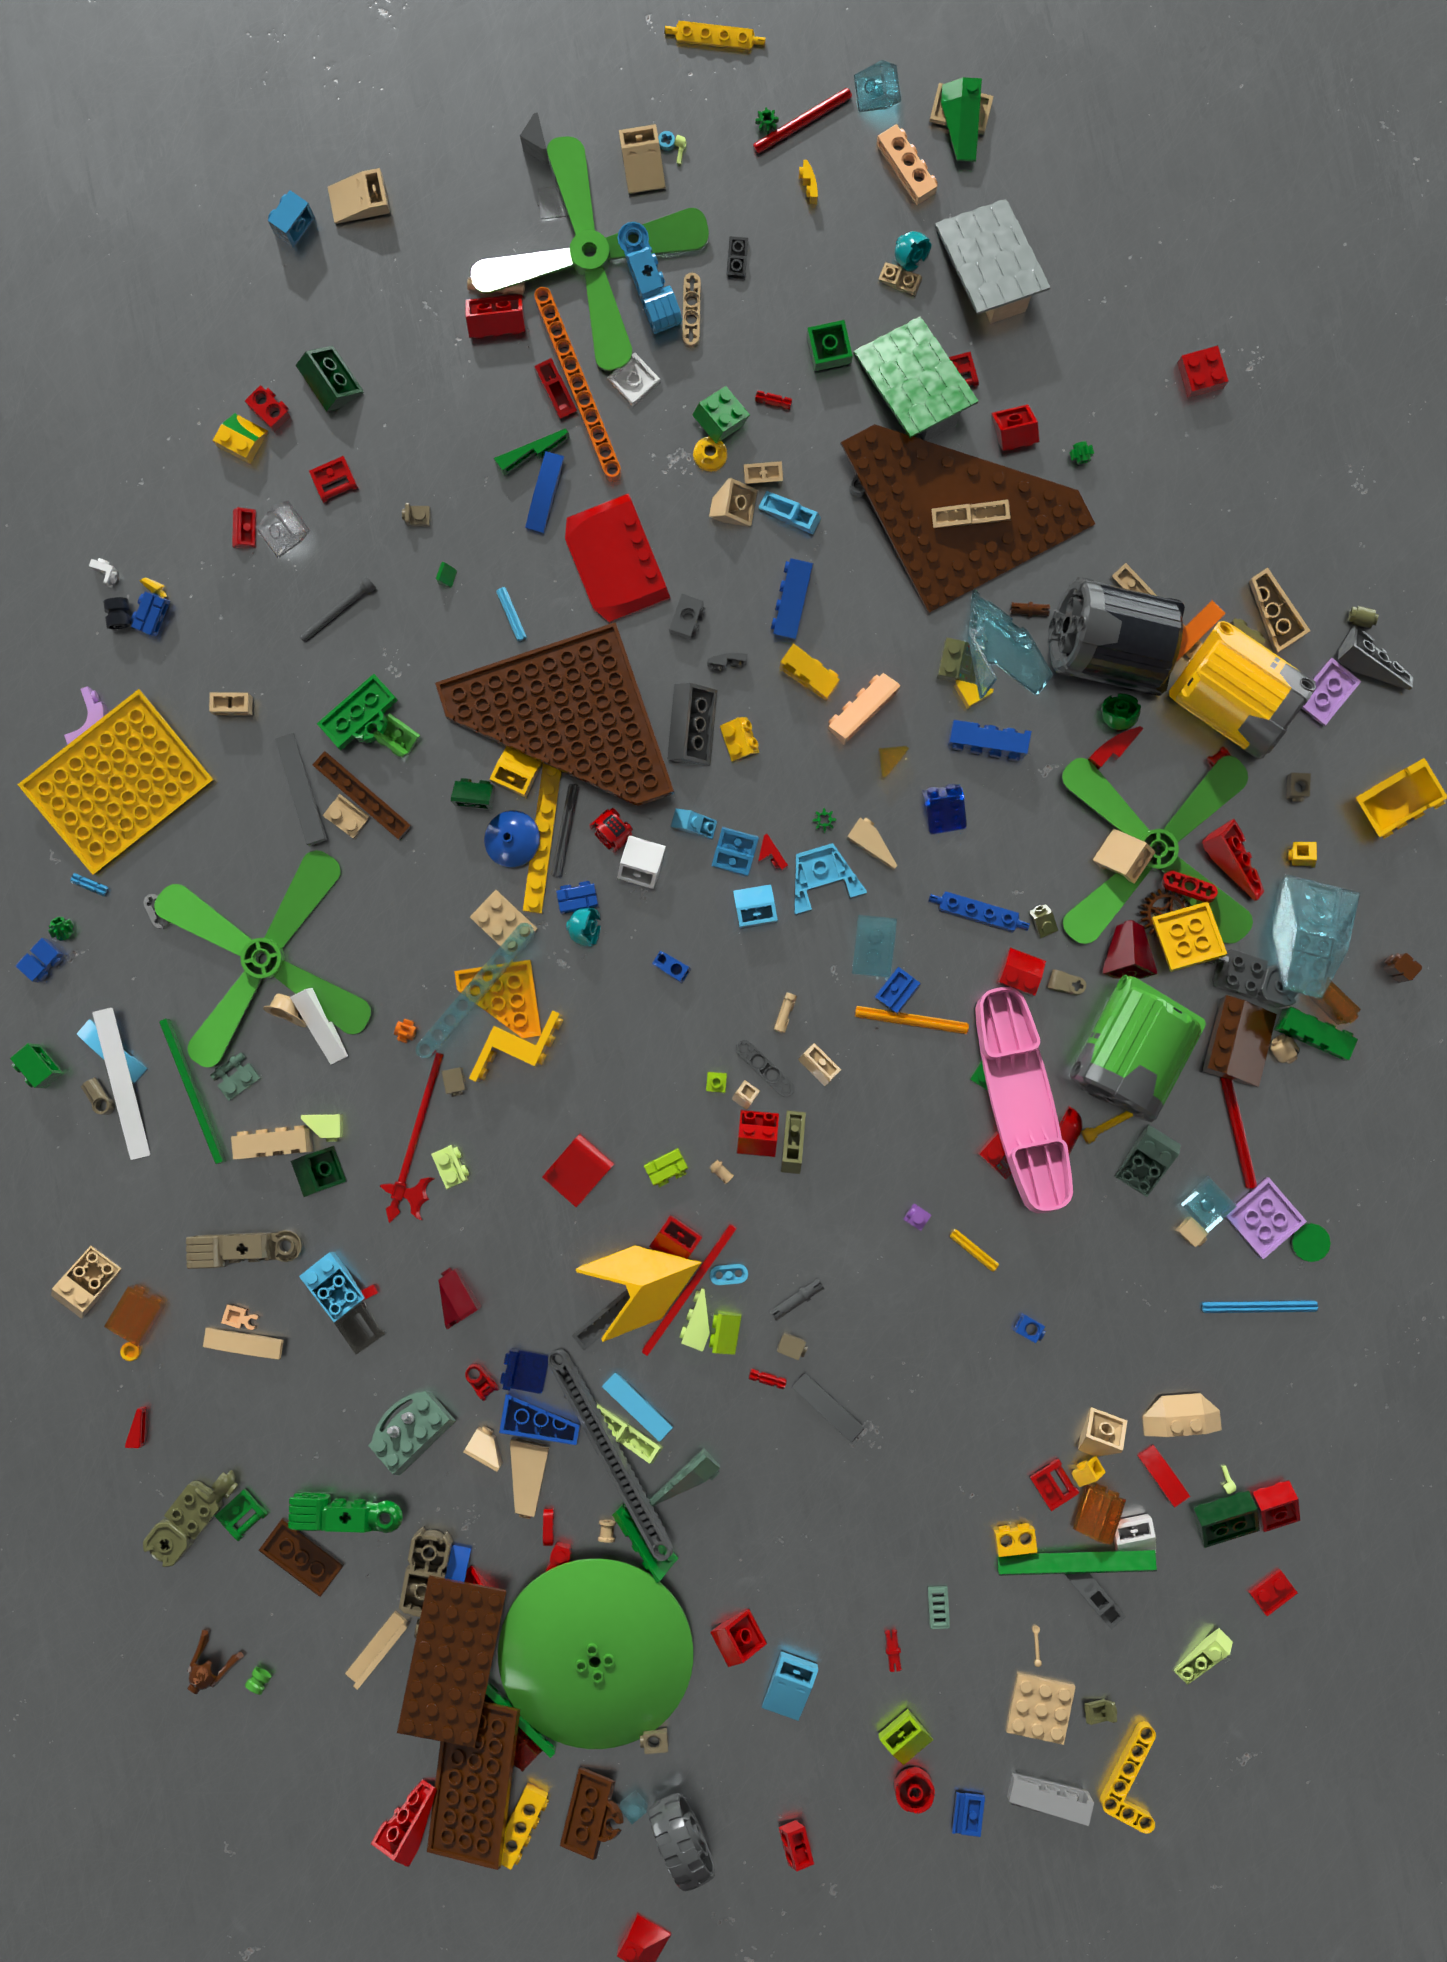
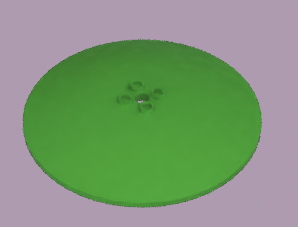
M576 1560L564 1563L541 1574L524 1588L514 1600L504 1619L499 1636V1673L505 1692L514 1708L520 1709L521 1717L541 1734L554 1741L576 1748H615L639 1740L640 1736H643L644 1731L657 1729L678 1707L689 1685L692 1674V1634L684 1611L676 1598L660 1581L656 1584L655 1579L649 1573L616 1560ZM592 1657H598L601 1662L598 1665H593L589 1660Z

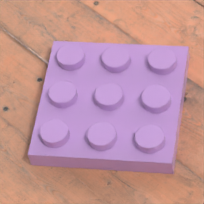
M1269 1177L1265 1178L1224 1214L1261 1259L1266 1258L1307 1222Z

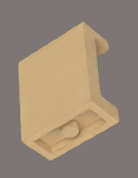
M1113 829L1100 850L1096 853L1093 861L1100 868H1107L1123 875L1129 882L1135 884L1155 854V851L1148 843Z

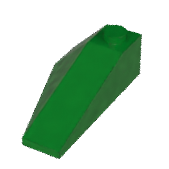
M962 77L942 85L941 107L944 111L957 161L976 162L982 78Z

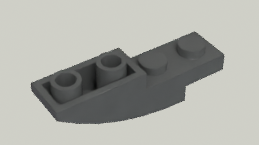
M1090 1573L1065 1574L1111 1630L1126 1617Z

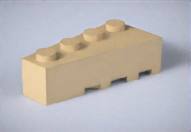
M306 1125L294 1126V1130L288 1131L286 1127L275 1128V1132L269 1133L267 1129L256 1130V1134L248 1135V1131L236 1132L237 1136H231L233 1160L313 1152L312 1130L306 1129Z

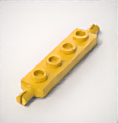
M680 20L676 27L665 26L664 34L675 35L677 42L752 50L754 44L765 46L766 37H755L753 29Z

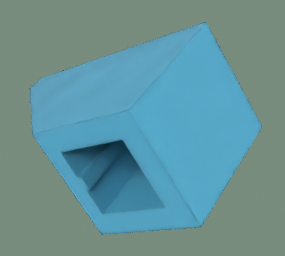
M675 809L671 827L686 833L713 839L717 821L691 810Z

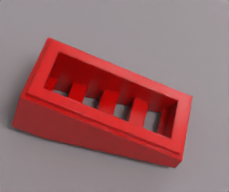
M140 1407L136 1410L125 1448H141L145 1445L146 1407Z

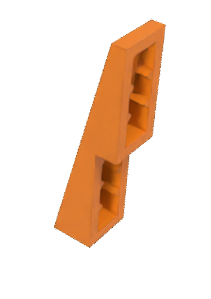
M1213 600L1183 628L1181 647L1176 662L1226 614Z

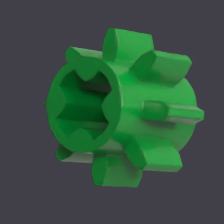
M765 107L764 111H758L759 118L755 119V124H760L759 131L763 130L769 134L770 130H776L775 123L779 122V117H774L775 110L770 111Z
M1086 441L1074 444L1070 452L1071 460H1076L1078 465L1090 462L1094 454L1093 446H1088Z
M823 808L822 813L815 812L818 818L813 819L812 822H817L816 830L823 828L825 833L826 828H834L831 822L836 821V818L831 817L833 811L828 813ZM820 817H822V818L828 817V821H827L828 824H827V823L821 824V823H820V822H821V818H820Z
M57 917L50 922L51 925H49L50 929L48 931L51 938L56 937L57 940L63 941L71 936L73 925L70 919L66 921L63 917Z

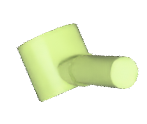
M677 135L674 145L679 147L677 164H681L683 150L687 144L685 137Z
M1222 1466L1225 1479L1228 1482L1223 1485V1488L1227 1494H1231L1236 1491V1485L1231 1480L1227 1467Z

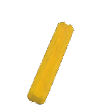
M955 1229L950 1234L952 1240L989 1270L994 1272L998 1268L999 1263Z

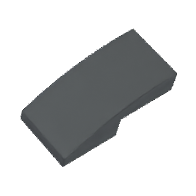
M729 237L727 275L745 276L748 238Z
M726 653L713 656L708 659L707 666H710L715 671L726 669L727 662H731L732 666L742 667V664L746 665L748 654Z

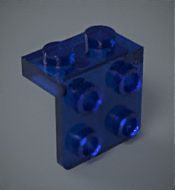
M948 784L946 787L941 788L930 787L922 791L926 804L928 828L931 834L966 828L964 793L960 784Z
M512 1348L510 1353H506L504 1365H507L506 1373L502 1372L500 1384H503L502 1389L508 1391L517 1389L541 1394L548 1368V1356Z

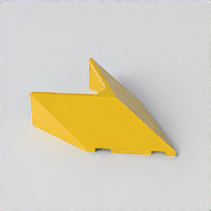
M635 1245L576 1268L577 1273L626 1285L630 1295L627 1303L601 1338L602 1342L662 1319L702 1262Z

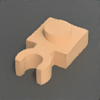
M227 1304L221 1323L238 1329L244 1324L247 1329L253 1330L255 1326L250 1325L249 1321L250 1319L257 1320L259 1317L255 1314L247 1316L245 1315L247 1309Z

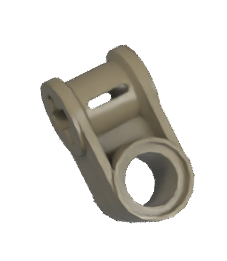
M1052 969L1047 988L1077 996L1085 991L1086 982L1081 977ZM1079 982L1081 988L1075 991V987L1072 984Z

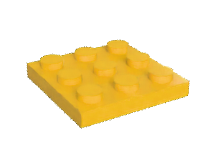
M1208 901L1152 917V922L1170 972L1227 956V951Z

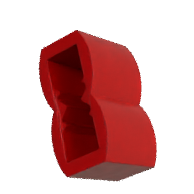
M560 1541L555 1543L550 1555V1563L545 1572L569 1562L572 1552L570 1544Z

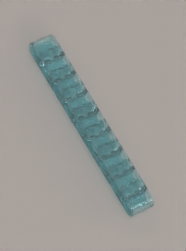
M521 923L517 926L416 1046V1054L419 1057L431 1058L523 951L535 935L534 928L530 924ZM522 928H530L531 932L528 937L521 936ZM511 942H517L518 949L514 952L508 950V945ZM503 956L506 960L505 964L498 967L496 959ZM486 971L493 973L492 980L485 981L483 979ZM473 986L480 987V994L478 996H472L471 988ZM465 1000L468 1003V1007L465 1011H460L458 1004L460 1001ZM449 1015L455 1017V1023L451 1026L446 1024V1018ZM436 1030H441L443 1037L437 1041L434 1039L433 1034ZM425 1044L430 1047L428 1055L421 1053V1047Z

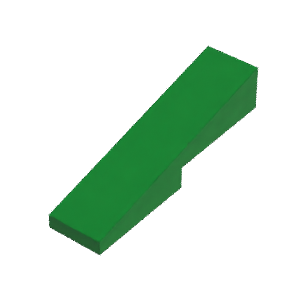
M566 428L495 457V464L506 475L533 454H536L541 459L545 455V451H552L570 438L569 432Z

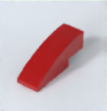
M552 358L535 365L534 369L559 418L561 419L577 411Z
M1135 727L1116 735L1100 746L1088 760L1098 770L1110 756L1117 760L1143 730V727Z
M1153 1444L1137 1455L1174 1508L1191 1497Z

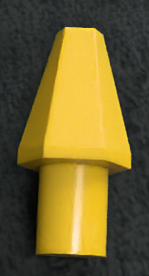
M149 578L139 580L152 593H156L163 598L167 597L162 589L164 585Z

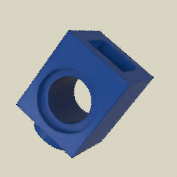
M1023 1313L1014 1328L1016 1333L1034 1343H1037L1038 1340L1041 1341L1046 1332L1044 1325ZM1030 1324H1034L1036 1327L1033 1334H1027L1026 1328Z

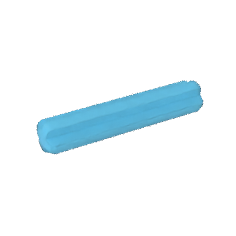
M505 587L499 588L496 592L517 641H522L527 636Z

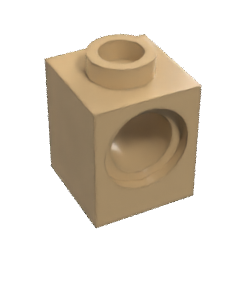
M1189 1216L1175 1230L1193 1247L1203 1245L1207 1240L1206 1236L1209 1234L1195 1219Z

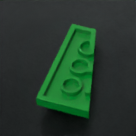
M622 1503L612 1516L625 1537H629L632 1541L633 1550L635 1553L638 1552L644 1561L642 1562L646 1570H650L657 1584L678 1560V1557L673 1553L667 1560L659 1561L655 1559L625 1503ZM659 1545V1552L662 1555H666V1547Z

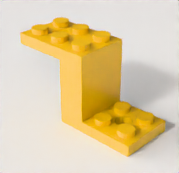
M552 1010L536 1045L493 1026L469 1079L475 1082L485 1080L489 1072L486 1068L489 1062L493 1063L497 1052H495L496 1048L535 1067H538L539 1064L543 1065L547 1056L545 1051L547 1047L551 1048L555 1040L553 1036L555 1029L559 1030L563 1023L562 1015Z

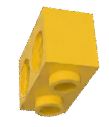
M1029 1523L1018 1524V1527L1015 1528L1005 1525L999 1526L998 1530H994L998 1557L1037 1553L1034 1527L1032 1525L1029 1526ZM1023 1534H1029L1030 1538L1027 1542L1023 1543L1020 1541V1537ZM1004 1536L1010 1537V1542L1007 1545L1001 1544V1539Z

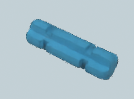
M76 873L71 877V883L80 885V887L96 892L99 895L105 896L108 891L107 886L99 885V883L85 877L82 878L81 875Z

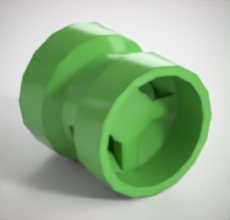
M255 1667L252 1671V1677L247 1680L245 1687L249 1691L261 1695L265 1689V1683H268L272 1676L268 1671Z

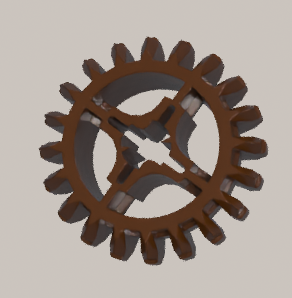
M1157 889L1156 894L1151 892L1149 893L1150 898H1144L1147 904H1141L1140 907L1145 909V911H1140L1139 915L1145 916V918L1140 919V922L1146 921L1147 925H1144V929L1150 928L1149 935H1152L1154 931L1156 932L1151 912L1156 916L1162 915L1160 911L1163 912L1165 909L1167 910L1166 913L1172 912L1173 902L1178 909L1186 908L1184 903L1188 900L1184 899L1181 901L1182 894L1175 896L1176 892L1171 891L1169 894L1167 889H1164L1162 894V891ZM1158 899H1167L1162 908L1153 907V904Z

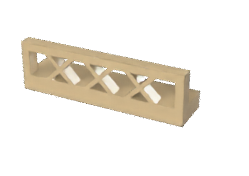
M394 1611L345 1674L355 1682L353 1687L357 1690L409 1626L410 1622L398 1612Z

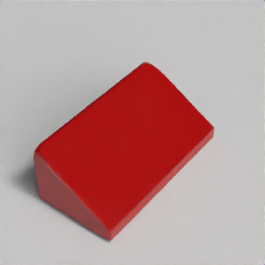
M240 507L233 510L232 547H255L256 510Z

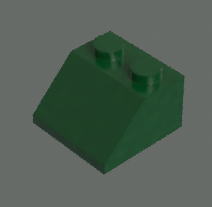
M461 778L460 781H455L451 802L455 806L493 810L495 786L486 780H479V783H473L471 779Z
M334 1146L291 1161L303 1197L347 1182Z

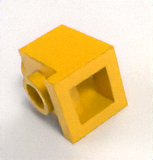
M1293 842L1292 849H1288V860H1292V866H1311V868H1315L1317 842Z
M1093 1456L1088 1462L1085 1460L1077 1464V1469L1072 1471V1476L1078 1486L1081 1487L1098 1481L1106 1472L1098 1457Z

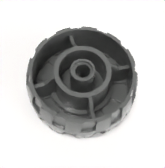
M676 1793L662 1798L651 1805L648 1812L649 1820L652 1824L651 1829L657 1840V1847L661 1857L665 1860L666 1867L677 1886L683 1891H689L712 1880L715 1876L713 1860L703 1832L686 1799L680 1793Z

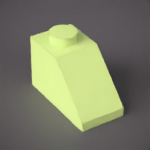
M343 1114L301 1115V1119L320 1138H326V1142H337L338 1138L343 1137Z

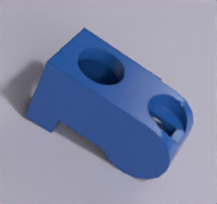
M662 951L658 953L652 963L680 983L684 982L691 971L689 966Z

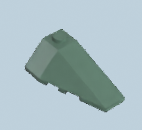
M703 1449L650 1499V1505L659 1504L706 1482L708 1479L713 1480L720 1473L718 1471L720 1465Z

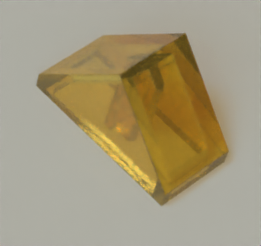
M907 746L879 748L878 757L882 780L888 776L909 749Z

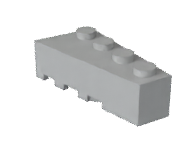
M1012 1773L1007 1798L1013 1806H1024L1036 1812H1044L1089 1826L1094 1801L1088 1791Z

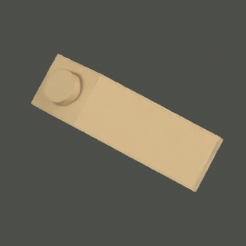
M859 818L846 839L894 870L897 864L879 832L873 826L874 823L867 818H864V820Z

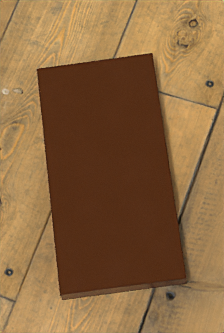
M284 1518L281 1519L258 1550L319 1597L322 1596L345 1565L300 1530L289 1529L288 1521Z

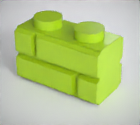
M679 1148L644 1165L653 1186L658 1184L659 1188L668 1184V1179L673 1176L678 1179L686 1175L685 1170L689 1169Z

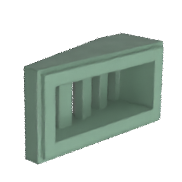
M929 1586L930 1629L950 1628L947 1586ZM932 1593H943L944 1597H933ZM944 1601V1605H933V1602ZM933 1610H944V1613H934ZM935 1618H944L945 1621H935V1622H934V1619H935Z

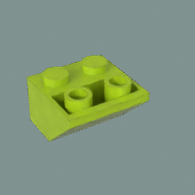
M718 1311V1315H714L712 1328L716 1329L715 1334H711L709 1342L712 1353L735 1355L741 1314Z
M909 1709L878 1734L882 1744L903 1765L933 1741V1738Z

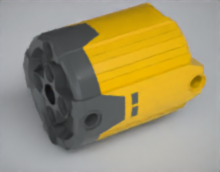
M1220 621L1169 690V696L1178 705L1252 756L1261 759L1277 745L1286 733L1292 720L1308 702L1316 689V681L1237 627L1226 621Z

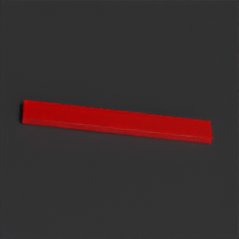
M729 1224L643 1347V1354L649 1355L737 1227Z

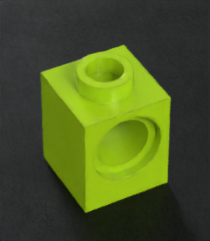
M708 1072L706 1091L725 1093L727 1073Z

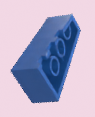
M790 558V562L786 561L784 573H787L786 580H782L779 591L783 593L781 600L777 599L775 610L778 611V616L773 618L771 629L774 630L773 634L796 639L814 563Z
M953 720L948 745L952 746L954 750L962 751L965 748L970 749L971 753L975 754L986 752L990 753L989 756L1000 758L1002 755L1007 756L1011 761H1019L1028 754L1032 731L1025 730L1024 734L1018 733L1014 728H1007L1001 731L994 725H984V728H981L979 723Z
M509 1394L505 1395L499 1433L578 1445L581 1425Z

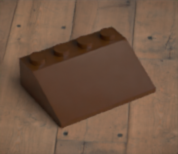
M1228 995L1221 998L1202 1072L1259 1087L1277 1014L1239 998Z

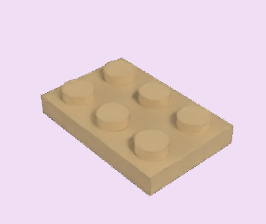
M939 83L929 122L947 126L944 111L941 107L943 84ZM981 93L978 134L984 135L994 96Z
M497 890L470 916L511 957L538 930Z

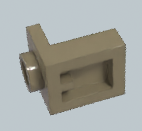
M405 503V509H402V520H405L407 526L430 527V506H410L409 503Z

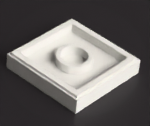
M636 353L632 354L627 365L616 369L607 377L608 381L632 406L637 404L661 382V379Z

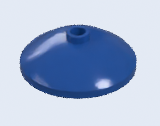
M510 810L502 812L494 817L487 826L484 837L485 848L490 858L501 866L509 868L522 866L535 856L539 848V828L529 815L521 811ZM507 834H510L509 840H506Z

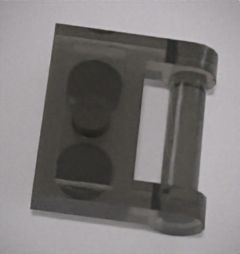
M364 1302L334 1323L355 1354H358L385 1335L384 1331L379 1329L365 1309L366 1305ZM359 1313L374 1334L372 1337L369 1338L355 1318L356 1314Z

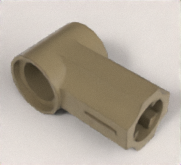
M94 1077L83 1083L81 1088L91 1102L93 1111L101 1115L111 1114L115 1109L114 1101L107 1096L97 1078ZM103 1101H105L107 1104V1107L104 1111H102L100 1108V1105Z

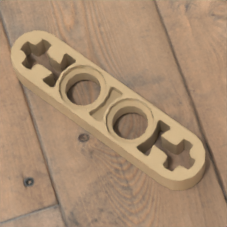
M688 273L684 277L682 338L684 345L689 348L697 346L700 340L701 281L696 273ZM690 279H694V282H697L694 283V291H690V283H687L690 282ZM691 296L697 299V303L692 306L686 302ZM694 315L697 321L694 324H689L686 321L687 316ZM689 329H693V342H689L688 339Z

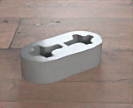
M149 894L145 897L143 903L152 924L159 929L167 928L170 922L163 920V925L157 923L159 917L155 912V908L149 906V903H151L150 899L156 900L158 895Z

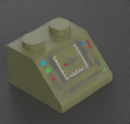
M946 638L937 679L954 683L956 680L975 684L982 649L965 641Z

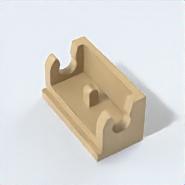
M782 461L743 465L745 484L783 481Z

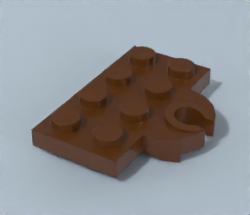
M585 1768L578 1769L560 1843L561 1847L595 1860L597 1859L600 1843L615 1839L622 1830L619 1828L613 1829L610 1825L611 1819L616 1824L624 1823L622 1811L616 1803L611 1801L615 1780Z

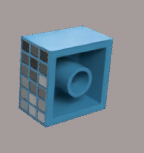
M289 190L287 194L281 197L278 207L270 212L268 222L277 237L294 247L315 216L309 203Z

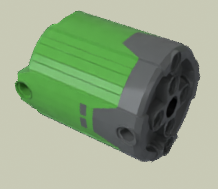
M1124 975L1118 981L1116 988L1069 1073L1070 1078L1093 1097L1132 1113L1136 1118L1153 1122L1157 1119L1206 1025L1205 1020L1136 977Z

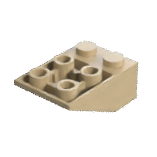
M656 124L619 130L628 193L632 194L666 188Z
M380 168L359 172L328 186L335 224L390 213L384 179Z
M90 1246L52 1288L51 1296L82 1319L96 1304L121 1268Z

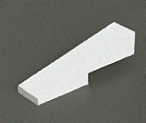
M313 988L304 989L291 996L292 1002L329 1063L334 1064L348 1057L333 1022H328Z

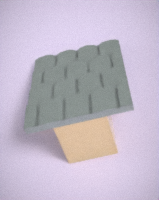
M1006 199L935 223L936 230L977 315L986 312L990 324L1026 312L1031 296L1050 290L1045 274Z

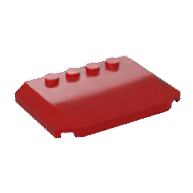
M629 494L567 517L565 541L593 610L601 615L609 624L671 599Z

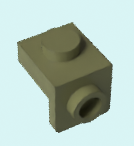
M1046 904L1039 905L1029 911L1040 938L1058 931L1053 912Z
M1102 1699L1085 1703L1087 1724L1093 1725L1105 1721L1117 1722L1115 1702Z

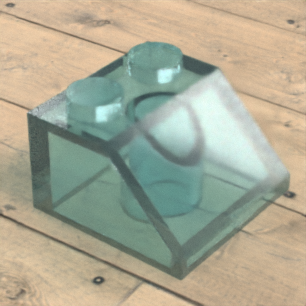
M881 60L854 75L859 112L888 109L901 102L897 65Z
M1209 1175L1181 1203L1207 1232L1237 1207Z

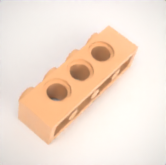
M896 124L878 135L876 144L916 205L936 194L938 182L927 171L928 168L923 159L920 160L917 156V150L913 144L910 145L905 131ZM900 146L902 150H895L894 147ZM909 161V162H911L913 165H912V166H906V165L904 164V162ZM921 177L923 181L918 182L914 178Z

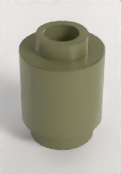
M1352 606L1348 621L1352 622L1353 625L1371 629L1372 625L1376 626L1379 614H1376L1374 609Z

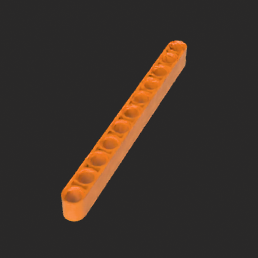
M539 287L534 293L537 308L605 478L610 482H616L621 477L620 464L552 294L548 288ZM541 296L548 297V299L545 301L539 300ZM548 313L555 314L553 318L546 317ZM555 330L562 331L558 336L552 334ZM562 347L569 348L566 353H561L559 350ZM570 364L576 366L573 370H568L566 367ZM578 381L583 383L579 388L573 386ZM582 399L590 401L587 405L580 404ZM590 416L597 418L594 422L587 421V418ZM597 433L604 435L600 440H596L594 436ZM607 450L610 452V455L602 457L601 453ZM616 468L617 472L611 475L608 473V470Z

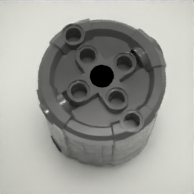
M1077 577L1069 585L1049 625L1048 642L1050 643L1052 666L1058 674L1076 676L1161 696V694L1167 691L1170 674L1180 651L1183 634L1182 618L1185 606L1182 601L1177 599L1163 598L1095 582L1088 578Z

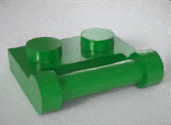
M244 1489L218 1512L215 1517L237 1541H240L244 1537L243 1534L261 1518L264 1519L268 1513ZM253 1509L256 1513L240 1528L236 1529L234 1524L248 1511Z

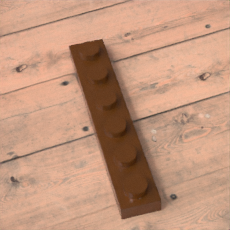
M326 751L312 764L398 840L410 829L411 825Z

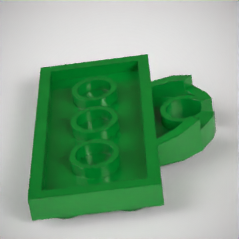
M373 674L322 718L317 725L340 751L354 739L364 743L374 742L377 739L373 734H370V731L377 727V730L382 735L384 734L387 727V718L384 712L398 700L379 678Z

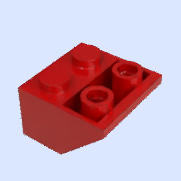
M741 1110L737 1154L775 1157L779 1113Z
M670 1215L649 1247L656 1251L688 1259L702 1239V1236Z

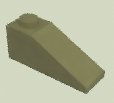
M786 1112L781 1172L800 1174L806 1112Z

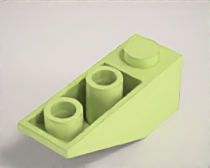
M702 1287L701 1291L697 1290L693 1299L696 1302L694 1309H689L686 1317L689 1323L687 1328H682L679 1338H682L681 1344L703 1352L710 1329L705 1288Z
M1218 1628L1207 1636L1174 1669V1672L1187 1685L1230 1655L1233 1642Z

